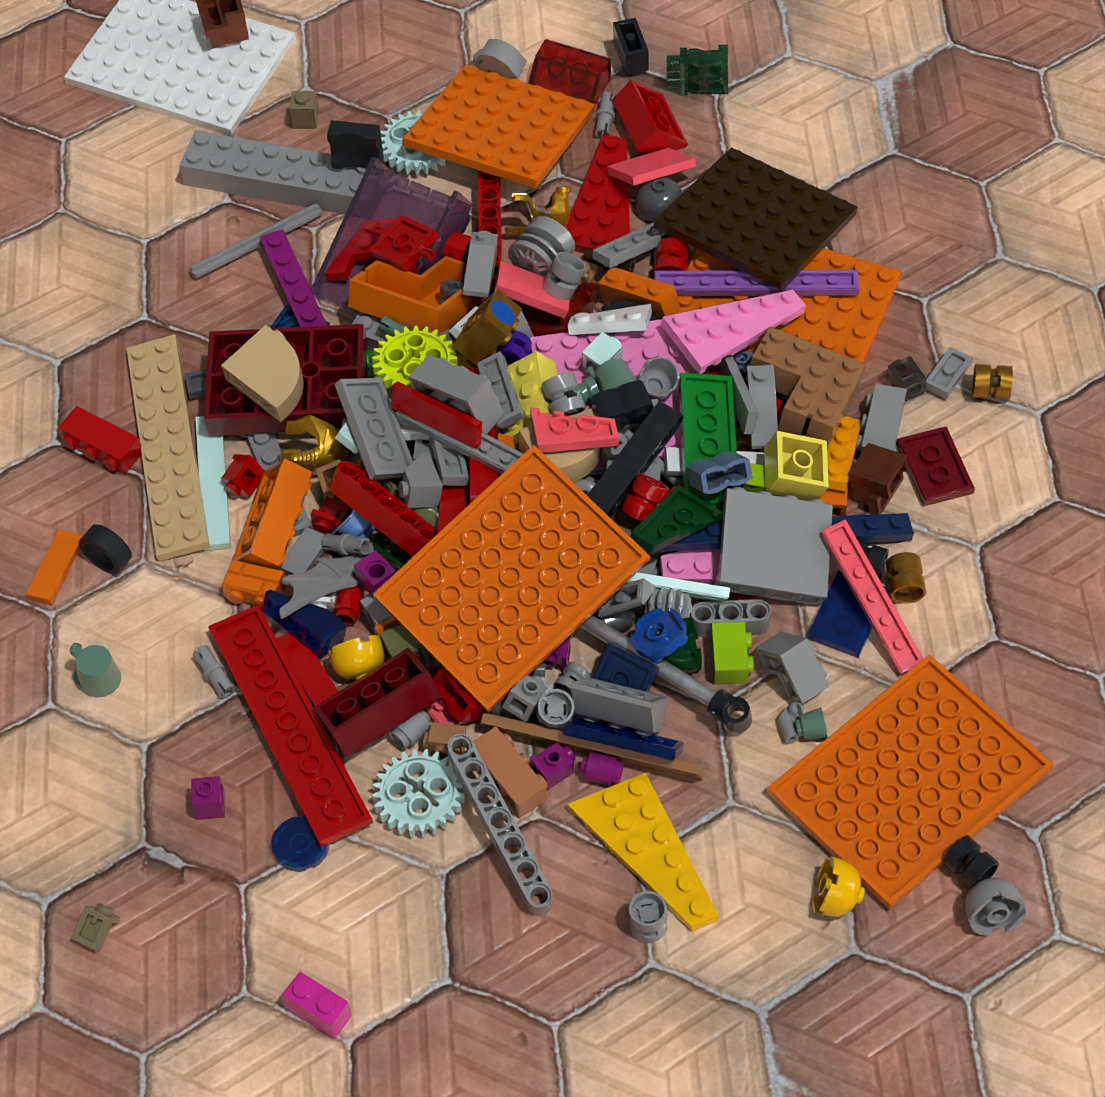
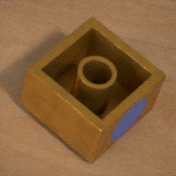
M497 289L467 319L453 347L478 366V362L496 353V347L499 344L504 346L513 335L511 332L520 322L517 317L522 308Z

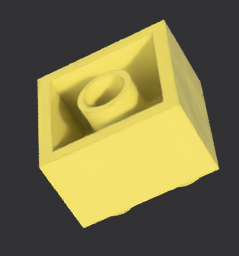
M776 431L764 446L765 491L778 496H796L799 500L804 501L818 500L829 487L827 441Z

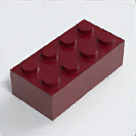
M408 647L315 706L314 710L330 736L347 758L359 752L373 740L384 736L398 724L406 722L423 708L431 706L442 695L427 669Z

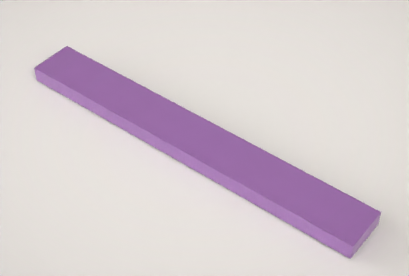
M742 270L655 271V280L674 285L677 296H765L788 290H794L798 296L859 294L858 270H802L783 290Z

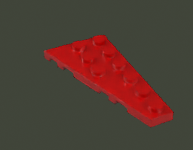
M603 134L570 214V219L565 226L575 241L574 251L584 253L588 247L596 249L630 233L628 183L610 176L607 170V166L627 160L626 138Z

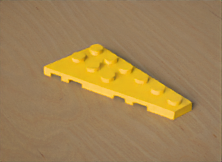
M646 773L567 804V810L574 816L576 815L591 833H594L605 843V847L635 876H638L650 891L660 894L665 899L668 909L690 931H696L719 921V915Z

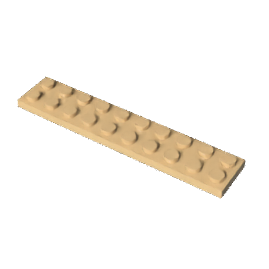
M173 334L127 347L156 557L160 562L207 549L211 546L178 339Z

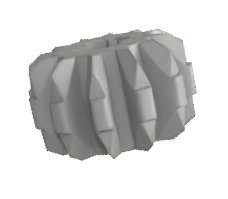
M663 587L661 589L655 588L645 602V614L661 608L662 611L674 609L682 618H689L692 611V598L688 593L681 590Z

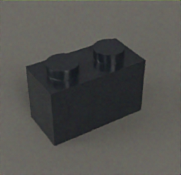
M636 17L613 22V43L625 75L649 71V50Z

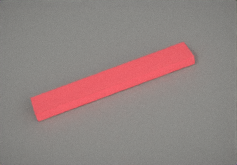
M845 519L822 530L820 533L897 673L899 676L906 674L924 658Z

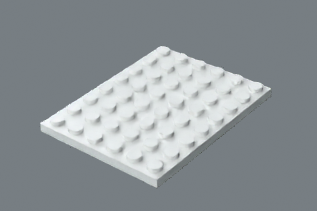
M119 0L65 74L64 80L66 84L232 136L295 42L296 36L295 32L245 17L249 35L248 40L212 47L210 38L205 36L196 2L190 0Z

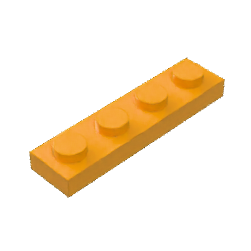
M848 416L843 417L828 446V489L847 490L849 482L848 473L852 468L862 424L861 419H854Z

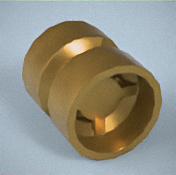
M975 364L972 397L988 398L989 395H993L995 399L1010 400L1013 367L997 365L995 369H992L989 364ZM992 377H998L997 387H992Z
M903 552L887 559L886 569L888 579L890 580L889 587L892 600L905 604L921 600L926 595L924 577L921 575L923 570L920 556L912 552Z

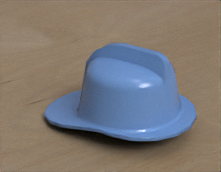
M352 509L346 520L332 534L334 535L336 532L341 535L348 533L354 537L368 538L373 533L375 526Z

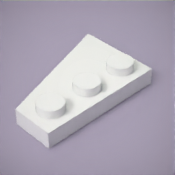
M651 304L591 314H575L568 323L569 335L647 330L652 315Z

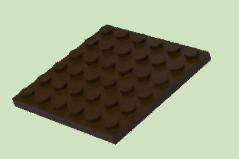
M731 147L654 219L653 227L783 290L856 215L858 207Z

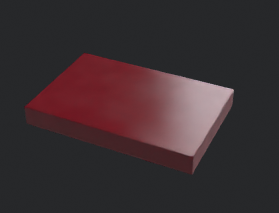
M947 426L897 439L896 445L899 452L907 455L908 472L923 506L974 494L975 487Z

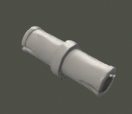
M603 92L601 94L600 107L596 111L597 125L595 136L598 138L601 132L600 139L603 134L610 135L611 123L615 119V112L613 111L614 102L612 100L615 94H612L611 100H609L611 92Z
M343 533L342 535L325 534L322 538V546H325L323 547L324 550L339 551L343 555H350L352 553L367 555L371 551L372 543L369 542L370 539L367 537H354L348 533Z
M203 645L198 647L197 649L201 654L195 650L193 657L204 670L203 675L206 680L212 682L221 698L232 695L228 689L234 693L236 687L224 672V665L216 660L209 646Z

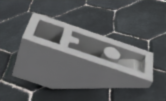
M488 231L472 233L463 295L489 297L497 260L498 234H492Z
M774 365L747 366V388L758 410L755 431L751 434L752 449H764V446L778 431Z

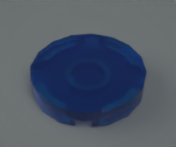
M305 816L291 817L282 822L274 831L271 840L272 851L277 862L287 870L296 872L306 871L307 868L312 866L315 868L320 865L327 857L330 847L329 844L323 847L319 846Z

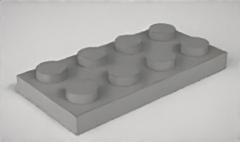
M382 378L340 379L335 383V387L369 479L403 478L404 470L413 460L395 412L391 408V402Z

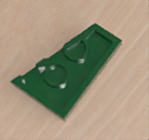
M677 485L631 532V538L641 547L651 553H655L721 520L723 512Z

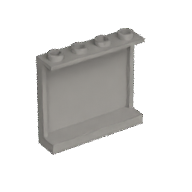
M741 487L727 488L720 497V501L724 502L719 574L714 579V585L728 587L730 592L820 606L828 594L830 550L820 533L822 530L832 526L833 505L824 504L823 501L816 499L809 501L798 500L796 496L792 495L779 497L773 496L767 491L754 493L747 492Z

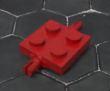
M401 215L387 228L376 224L371 229V233L379 237L378 241L369 250L372 256L405 272L420 257L427 258L430 261L436 257V251L429 249L432 243L439 237L436 230Z

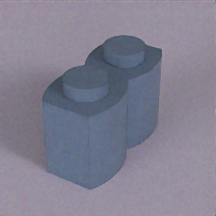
M733 451L719 453L711 460H696L687 466L690 486L707 494L717 493L728 485H742L752 478L750 460Z

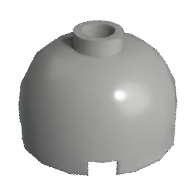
M989 878L980 881L968 892L965 902V912L972 930L979 935L985 936L994 935L991 930L1004 927L1005 932L1012 930L1021 923L1027 911L1025 909V901L1018 888L1002 878Z

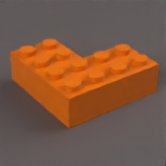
M445 256L423 274L418 275L409 271L405 272L395 266L376 260L365 268L364 271L350 279L348 307L380 319L388 316L403 326H410L412 330L415 325L418 326L419 331H423L427 326L429 333L437 329L439 337L440 333L449 329L487 297L463 295L462 287L439 305V298L442 295L440 284L446 280H457L464 283L465 262Z

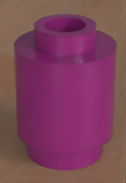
M590 752L589 757H583L580 773L585 774V780L611 786L612 783H620L624 762L618 761V758Z

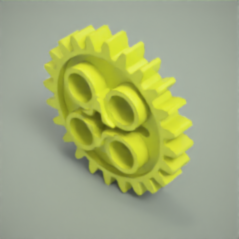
M417 325L414 326L413 331H409L405 326L403 333L395 329L394 337L386 334V342H378L379 348H374V356L372 357L374 375H377V378H382L385 389L392 388V384L397 381L415 389L409 376L428 354L437 358H445L451 364L458 366L457 352L453 348V342L447 341L445 334L438 337L437 329L429 333L427 326L423 331H419Z

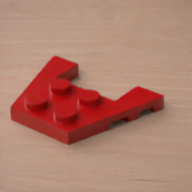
M398 217L365 221L325 271L327 280H348L356 261L377 260L369 250L378 241L379 237L373 235L371 229L376 224L387 228ZM416 263L408 270L409 272L417 274Z

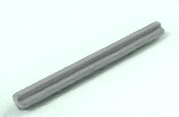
M314 203L192 265L190 272L195 279H198L261 247L260 236L281 229L286 234L322 215V210L317 203Z

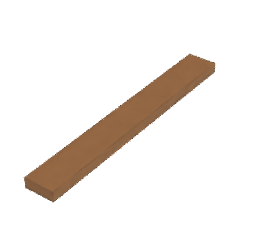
M483 713L481 724L485 729L491 730L497 727L501 733L552 745L558 742L561 747L568 746L570 749L589 754L590 752L618 758L619 761L698 780H703L705 773L704 766L699 763L506 717Z

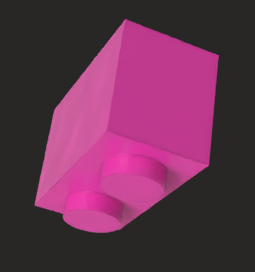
M300 971L282 994L288 1011L333 1039L337 1037L352 1016L347 1000Z

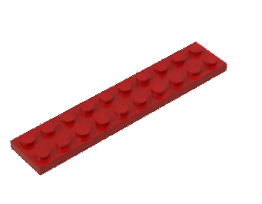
M259 605L208 626L214 642L319 846L323 847L372 824L373 821L369 811Z

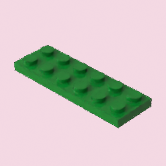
M681 372L678 384L680 413L684 414L680 425L683 488L723 512L724 502L720 501V497L727 488L730 489L738 486L728 485L717 493H703L690 486L687 466L696 460H711L722 452H736L732 376L699 375Z

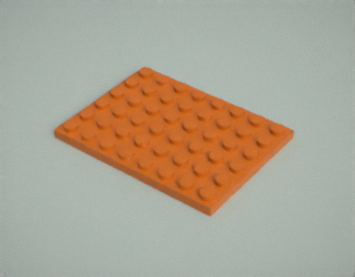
M823 248L803 270H858L859 294L799 296L806 305L804 313L785 325L779 324L775 329L782 330L785 333L865 363L899 284L902 271ZM696 249L687 268V271H741L699 249ZM677 296L680 309L676 314L760 296ZM766 333L759 336L758 341L742 350L748 353H755Z
M533 445L386 581L373 596L489 713L509 694L517 682L529 675L650 560V556Z
M929 654L768 786L767 793L832 856L851 863L857 869L861 877V883L890 910L944 864L943 859L946 853L960 838L965 835L974 838L1048 774L1053 768V763Z

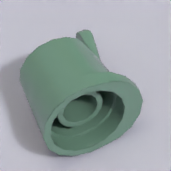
M619 358L602 363L595 372L592 366L586 369L588 375L592 376L600 392L637 381L627 363Z
M79 643L71 645L70 654L76 658L74 682L77 688L86 695L96 698L112 694L119 687L121 672L109 650L100 645H90L83 649Z

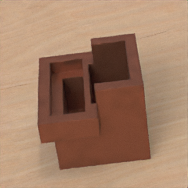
M196 0L205 36L210 38L212 47L249 39L241 0Z
M868 443L848 473L853 501L868 505L871 515L882 514L904 479L903 472H907L909 469L907 455Z

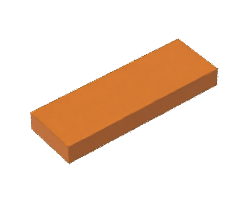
M58 529L25 593L27 599L49 605L53 604L80 551L79 540L83 535Z

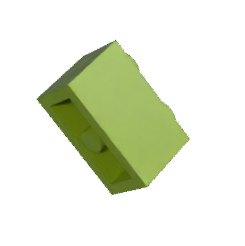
M745 622L712 623L711 642L714 685L748 684V675L754 672L753 656H748L747 649H752L751 632H746Z

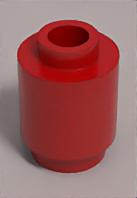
M359 586L337 591L333 609L337 623L352 626L360 618V600L364 599V592Z

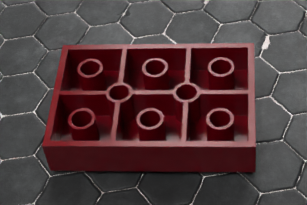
M364 324L271 328L273 331H280L295 350L304 382L302 395L297 406L282 422L225 379L221 367L226 360L260 329L209 331L204 421L209 436L285 432L287 421H296L308 415H312L340 429L343 418L347 417L335 383L340 379L367 378L368 341Z

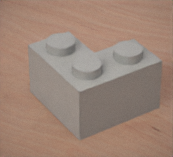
M781 631L755 647L765 672L779 676L790 700L803 704L829 687L825 678L827 673L824 667L818 663L814 654L816 649L809 639Z

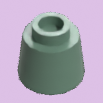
M821 707L800 715V719L795 720L798 737L804 736L805 740L828 738Z

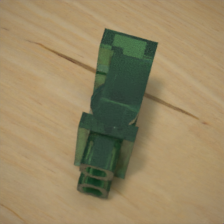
M728 44L718 45V50H700L698 48L687 50V47L680 48V55H667V88H680L681 95H688V92L691 94H728Z

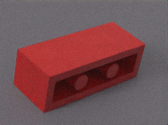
M78 406L58 426L61 442L65 447L82 452L88 459L103 463L111 471L117 470L125 475L142 455L139 437Z

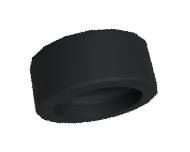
M93 524L79 540V547L88 560L110 574L119 573L132 558L131 551L124 540L115 532L102 525Z

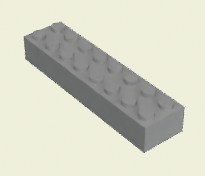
M198 130L194 131L179 165L183 184L186 186L302 207H309L317 203L321 210L368 219L383 183L382 172L372 173L360 167L333 169L331 154Z

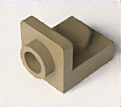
M98 903L97 906H85L71 939L95 951H100L111 925L118 924L121 918L114 915V909L107 905Z

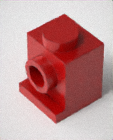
M234 454L232 457L234 459L221 477L226 484L224 489L232 496L249 497L261 481L265 470L251 455Z

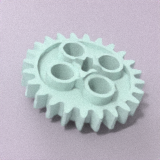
M417 110L416 115H412L408 111L406 117L398 114L399 120L391 118V125L385 124L384 131H380L384 155L383 161H388L390 168L396 165L397 172L404 168L406 169V174H409L411 170H415L416 175L419 174L420 170H424L428 174L429 168L438 171V164L446 166L445 159L402 146L403 137L422 116L420 110Z
M413 749L411 757L402 752V760L399 761L392 757V766L382 765L385 774H376L379 783H373L375 793L372 794L373 802L376 803L374 805L376 813H380L382 822L388 820L390 830L398 825V833L400 835L408 829L410 837H413L416 831H420L421 836L425 837L426 830L428 829L434 835L437 834L436 826L438 825L443 829H447V819L452 822L456 821L454 812H462L460 803L465 802V794H463L465 790L452 765H450L448 757L440 761L439 752L430 757L428 749L424 750L422 756H418L416 749ZM415 773L423 774L420 777H412ZM438 788L445 789L443 792L440 793L433 792L435 789ZM397 793L405 794L399 798L393 797ZM420 808L426 809L424 813L415 812L417 809Z

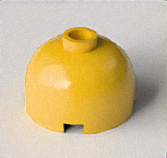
M370 635L368 636L370 641L366 642L361 641L359 637L332 647L333 651L328 650V656L334 671L346 680H358L383 664L385 651L381 636Z
M830 856V859L826 858L814 885L819 887V896L817 898L812 895V910L820 915L839 917L845 916L856 904L862 902L865 889L861 887V877L851 863Z

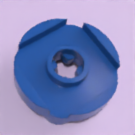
M661 608L649 611L635 624L637 630L634 636L631 633V643L638 654L643 658H648L653 663L661 661L664 657L678 649V647L686 644L688 640L686 623L674 609L662 611ZM658 631L662 632L659 636H656Z

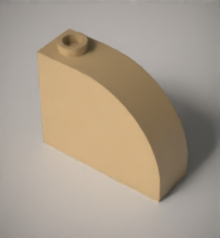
M267 325L261 328L221 365L225 379L280 422L294 410L301 398L304 382L297 354L280 331H273Z
M593 408L567 415L579 418L582 414L598 417ZM533 426L519 430V450L524 454L533 445L536 446ZM601 447L544 452L543 454L574 483L587 476L595 468L600 459Z

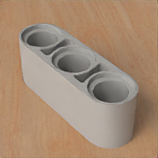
M758 599L699 602L692 607L691 620L694 623L698 637H711L712 623L745 622L746 632H751V635H761L769 629L771 608L767 602ZM728 617H733V618H735V619L729 620V619H726V618H728Z

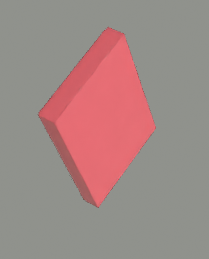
M666 148L609 165L607 170L610 176L635 186L694 168L696 161L694 157L671 148Z
M500 261L494 292L499 289L510 299L563 319L566 318L569 312L570 300L557 299L543 289L542 284L546 277Z

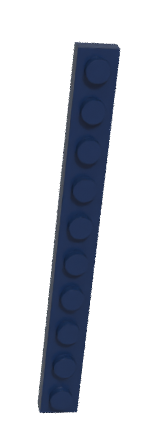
M908 513L832 516V526L846 519L856 539L867 543L912 541L914 535ZM717 521L657 552L720 549L722 521Z

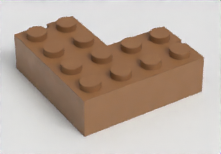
M769 327L752 356L750 366L774 365L776 392L789 396L783 409L778 431L802 435L806 418H811L806 434L807 437L827 441L828 448L860 386L867 364L785 333L782 330Z

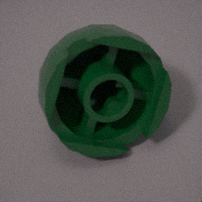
M683 618L687 627L686 634L688 640L686 644L678 647V649L663 659L685 673H693L702 669L701 648L697 649L696 639H699L694 623L691 618Z

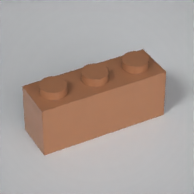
M494 727L473 741L502 798L519 818L547 800L546 788L548 784L540 773H534L525 754H519L514 749V743L507 733L502 734L497 727Z

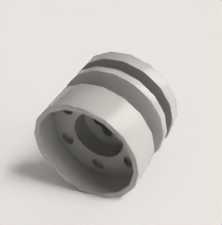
M537 216L533 218L523 234L519 235L517 240L510 246L508 250L509 259L516 267L546 277L551 270V265L557 253L567 252L573 254L575 241L568 230L556 220L547 216Z

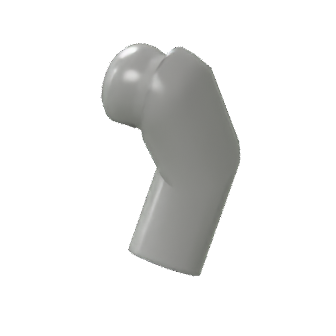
M792 702L778 718V724L786 743H794L799 738L795 729V720L800 719V715L804 712V708L799 702Z

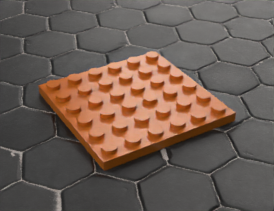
M465 64L403 137L402 146L537 188L594 114L595 104L584 99L564 95L561 92H554L538 85L528 84L519 79H508L496 72L482 71L476 66Z

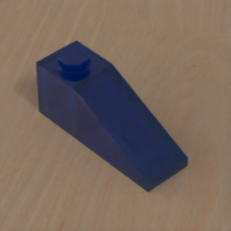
M270 589L265 592L262 610L312 651L319 659L326 656L328 650L333 651L332 647L343 643L347 625L328 609L309 603L281 619L279 610L292 597Z

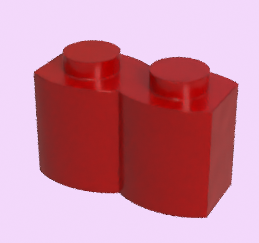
M445 668L439 669L433 681L442 695L440 699L446 702L451 715L460 722L482 720L483 713L488 712Z

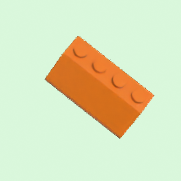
M283 458L263 472L232 560L272 569L282 566L287 555L284 552L286 545L292 540L295 533L293 528L294 522L299 518L303 510V505H301L302 499L311 488L312 483L309 480L312 471Z

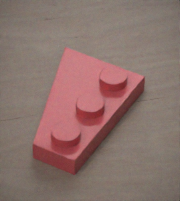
M530 407L536 447L542 453L619 446L615 419L583 414L576 418L564 416V412L554 411V414L541 413L540 408Z

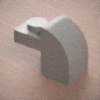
M489 39L483 49L478 50L473 55V61L470 65L476 66L482 71L491 70L508 79H516L527 61L511 44L499 39Z

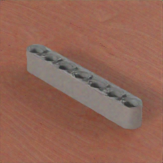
M465 734L452 736L447 746L449 761L526 908L535 916L547 914L552 907V890L480 754L469 736ZM457 747H464L468 750L463 755L453 752ZM470 771H477L481 774L477 779H470L466 776ZM484 795H489L494 799L488 804L479 801L480 797ZM495 820H503L507 825L499 829L493 827L492 823ZM510 844H515L519 846L520 850L512 854L508 853L505 848ZM523 869H529L534 874L532 877L524 879L518 873ZM537 894H542L547 898L543 904H536L531 899Z

